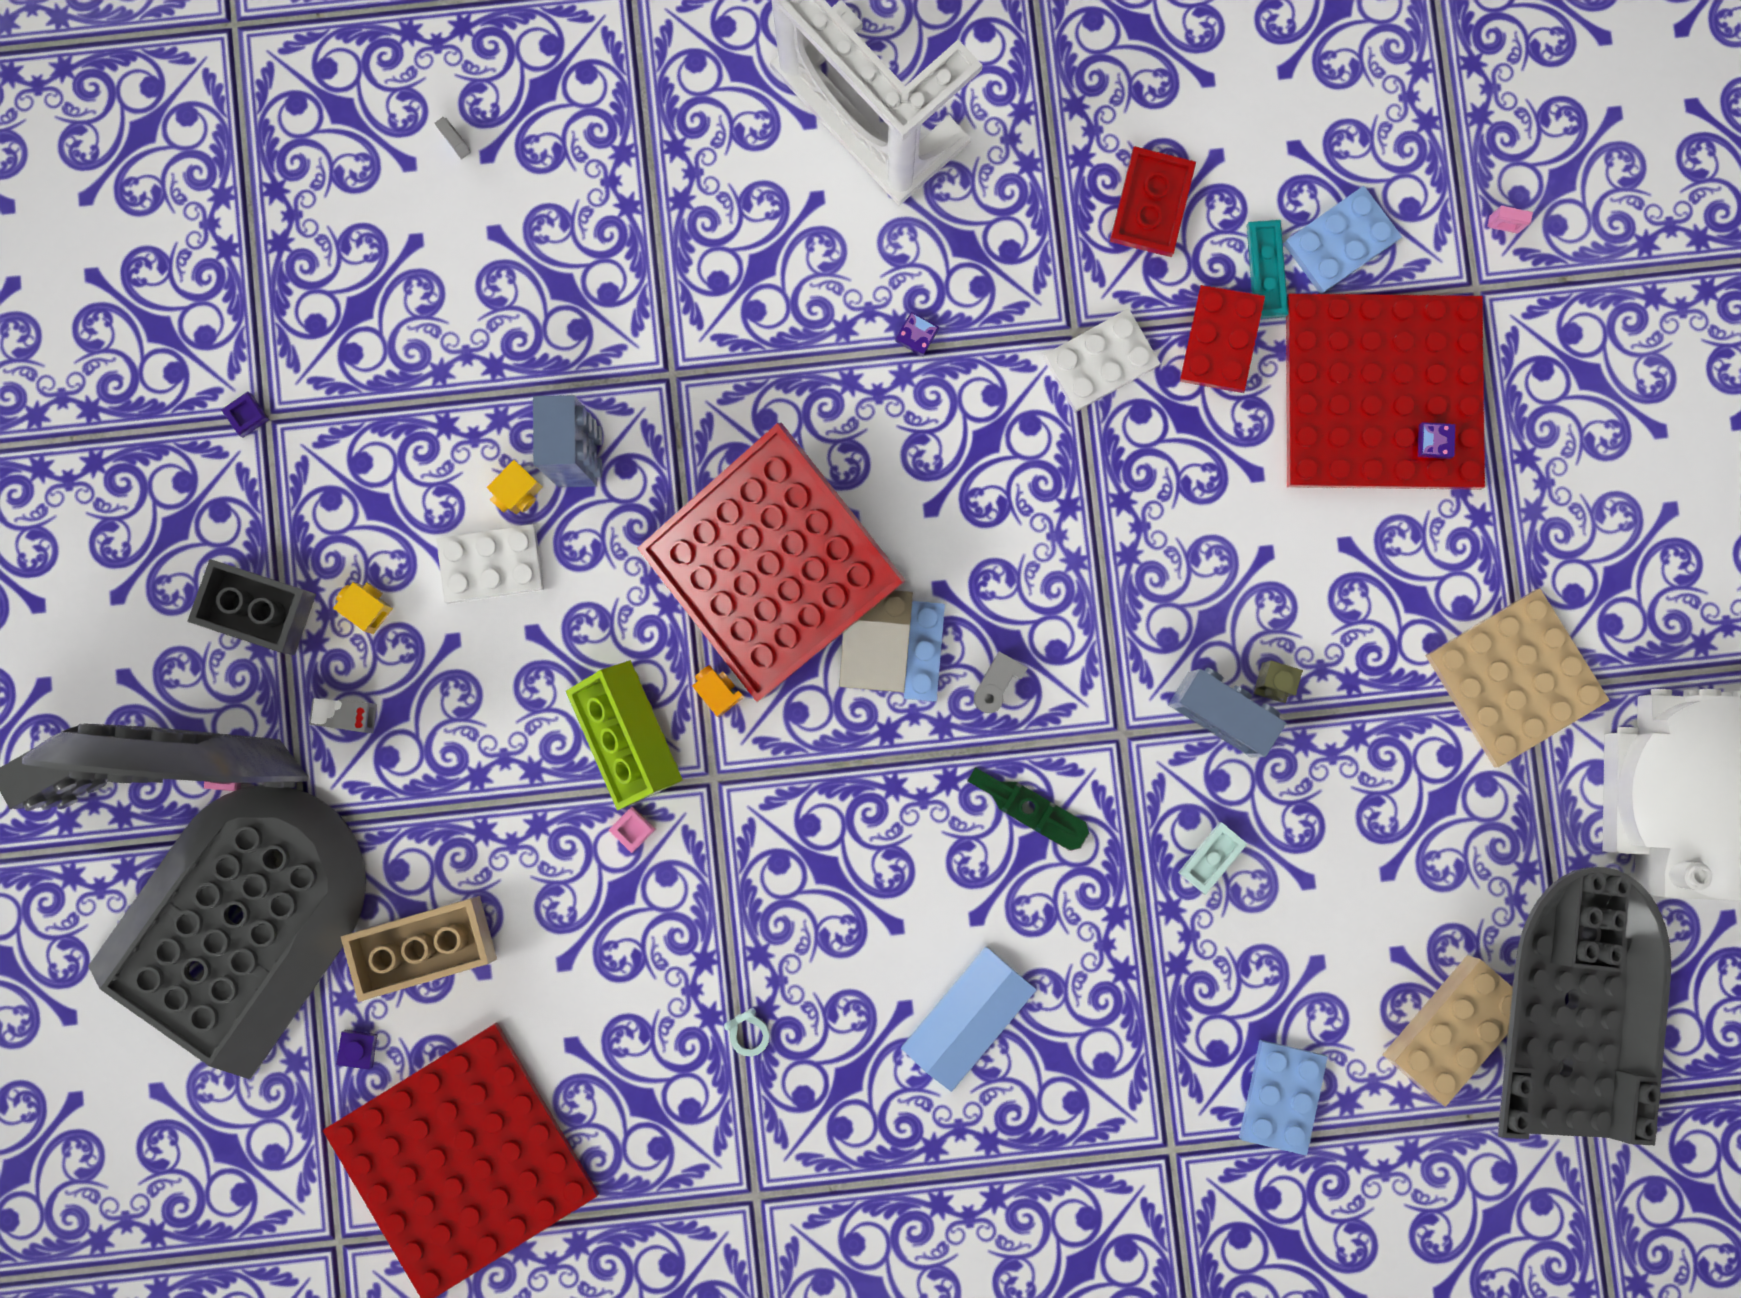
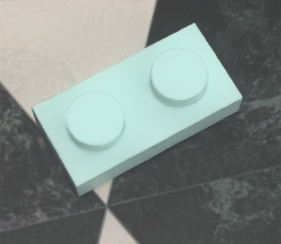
M1219 822L1178 873L1201 893L1206 895L1246 847L1247 843L1226 825Z

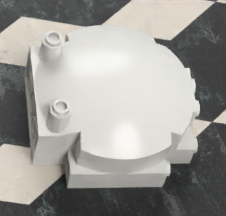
M1651 689V695L1638 696L1637 728L1617 727V733L1604 734L1602 851L1635 854V880L1650 895L1665 898L1741 901V691L1721 692L1719 689H1699V691H1683V696H1672V690Z

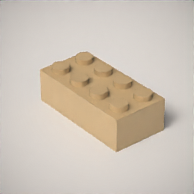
M480 896L341 936L358 1002L487 965L497 960Z
M1467 955L1382 1055L1429 1097L1446 1107L1508 1034L1512 986L1481 959Z

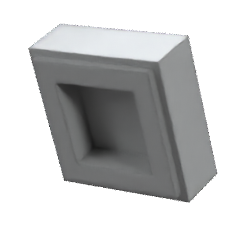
M442 117L434 123L460 159H463L470 153V149L447 118Z

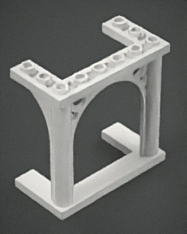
M771 0L778 55L770 61V67L899 206L970 143L971 138L950 115L920 140L921 124L982 71L983 65L959 39L905 86L856 34L863 28V22L842 0H839L833 7L825 0ZM825 60L830 62L889 126L888 142L818 68Z

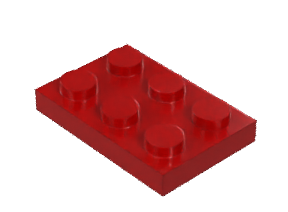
M1134 146L1109 242L1172 257L1196 161Z
M1200 285L1180 382L1245 393L1265 296Z

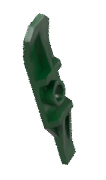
M976 767L967 780L969 783L990 794L999 810L1069 851L1081 849L1090 834L1085 821L1018 782L998 781ZM1026 801H1031L1035 806L1031 814H1026L1022 810V805Z

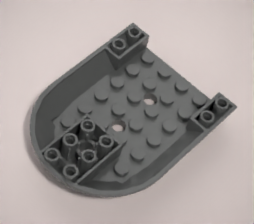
M79 724L48 738L22 758V764L68 770L70 771L69 778L85 780L107 779V782L163 783V779L226 783H263L265 787L284 788L295 787L296 782L308 780V775L280 739L157 727Z
M260 785L239 789L218 798L202 809L187 825L88 965L99 989L208 1066L243 1078L252 1079L343 948L341 936L352 933L357 925L366 892L365 865L358 842L344 819L333 808L319 798L302 790L291 787L276 788ZM276 849L283 856V862L279 867L275 865L276 857L273 854ZM233 905L240 906L244 913V917L239 924L233 923L228 915ZM194 961L200 962L204 967V975L200 980L194 979L189 972L190 965Z
M1586 867L1574 870L1559 878L1546 889L1537 900L1525 922L1517 949L1512 986L1498 1137L1529 1139V1134L1602 1137L1633 1145L1655 1146L1671 981V949L1666 925L1657 904L1647 890L1626 873L1606 867ZM1567 992H1569L1570 999L1568 1004L1566 1005L1565 997ZM1563 1060V1068L1559 1073V1063Z

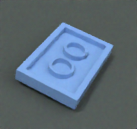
M1362 186L1288 238L1283 244L1318 292L1323 294L1396 243L1402 236L1366 187Z
M1260 1040L1239 1138L1242 1141L1307 1156L1328 1057L1324 1054Z

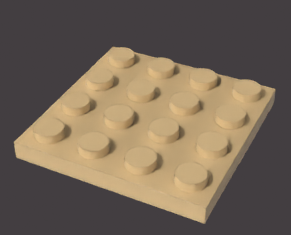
M1540 588L1535 589L1425 655L1493 767L1504 765L1610 701Z

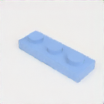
M912 601L904 699L937 701L945 604Z

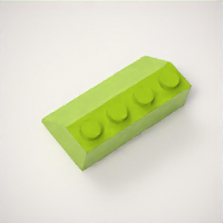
M631 660L601 669L566 690V694L617 811L683 781L678 765L674 761L665 735L660 729L652 706L646 697Z

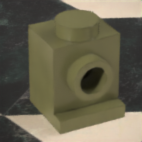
M1275 661L1263 662L1253 694L1286 703L1287 697L1296 695L1303 670Z

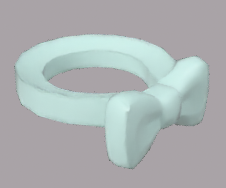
M750 1008L724 1024L725 1030H730L732 1047L743 1056L752 1057L758 1055L766 1049L769 1043L770 1032L768 1026L762 1019L754 1016L756 1014L754 1008ZM746 1020L761 1029L763 1039L760 1045L753 1049H746L738 1043L737 1031L739 1023Z

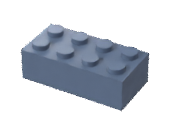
M575 395L533 396V465L558 487H597V478H601L603 472L602 459L597 458V445H602L601 426H597L596 419L592 418L591 413L586 410L585 405H582Z

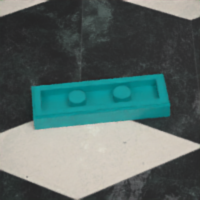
M1281 220L1248 222L1246 227L1252 294L1265 296L1261 319L1285 318L1289 314Z

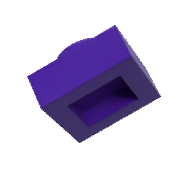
M350 1030L342 1031L336 1065L368 1070L373 1068L378 1034Z

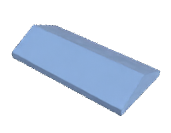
M985 946L902 1045L901 1049L928 1075L952 1092L1037 989Z

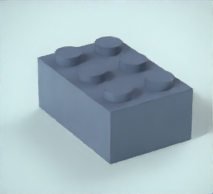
M1208 667L1205 671L1197 669L1188 672L1168 706L1249 757H1266L1287 724L1279 718L1281 713L1268 704L1263 703L1260 706L1251 701L1252 694L1236 685L1234 688H1231L1222 682L1224 677Z

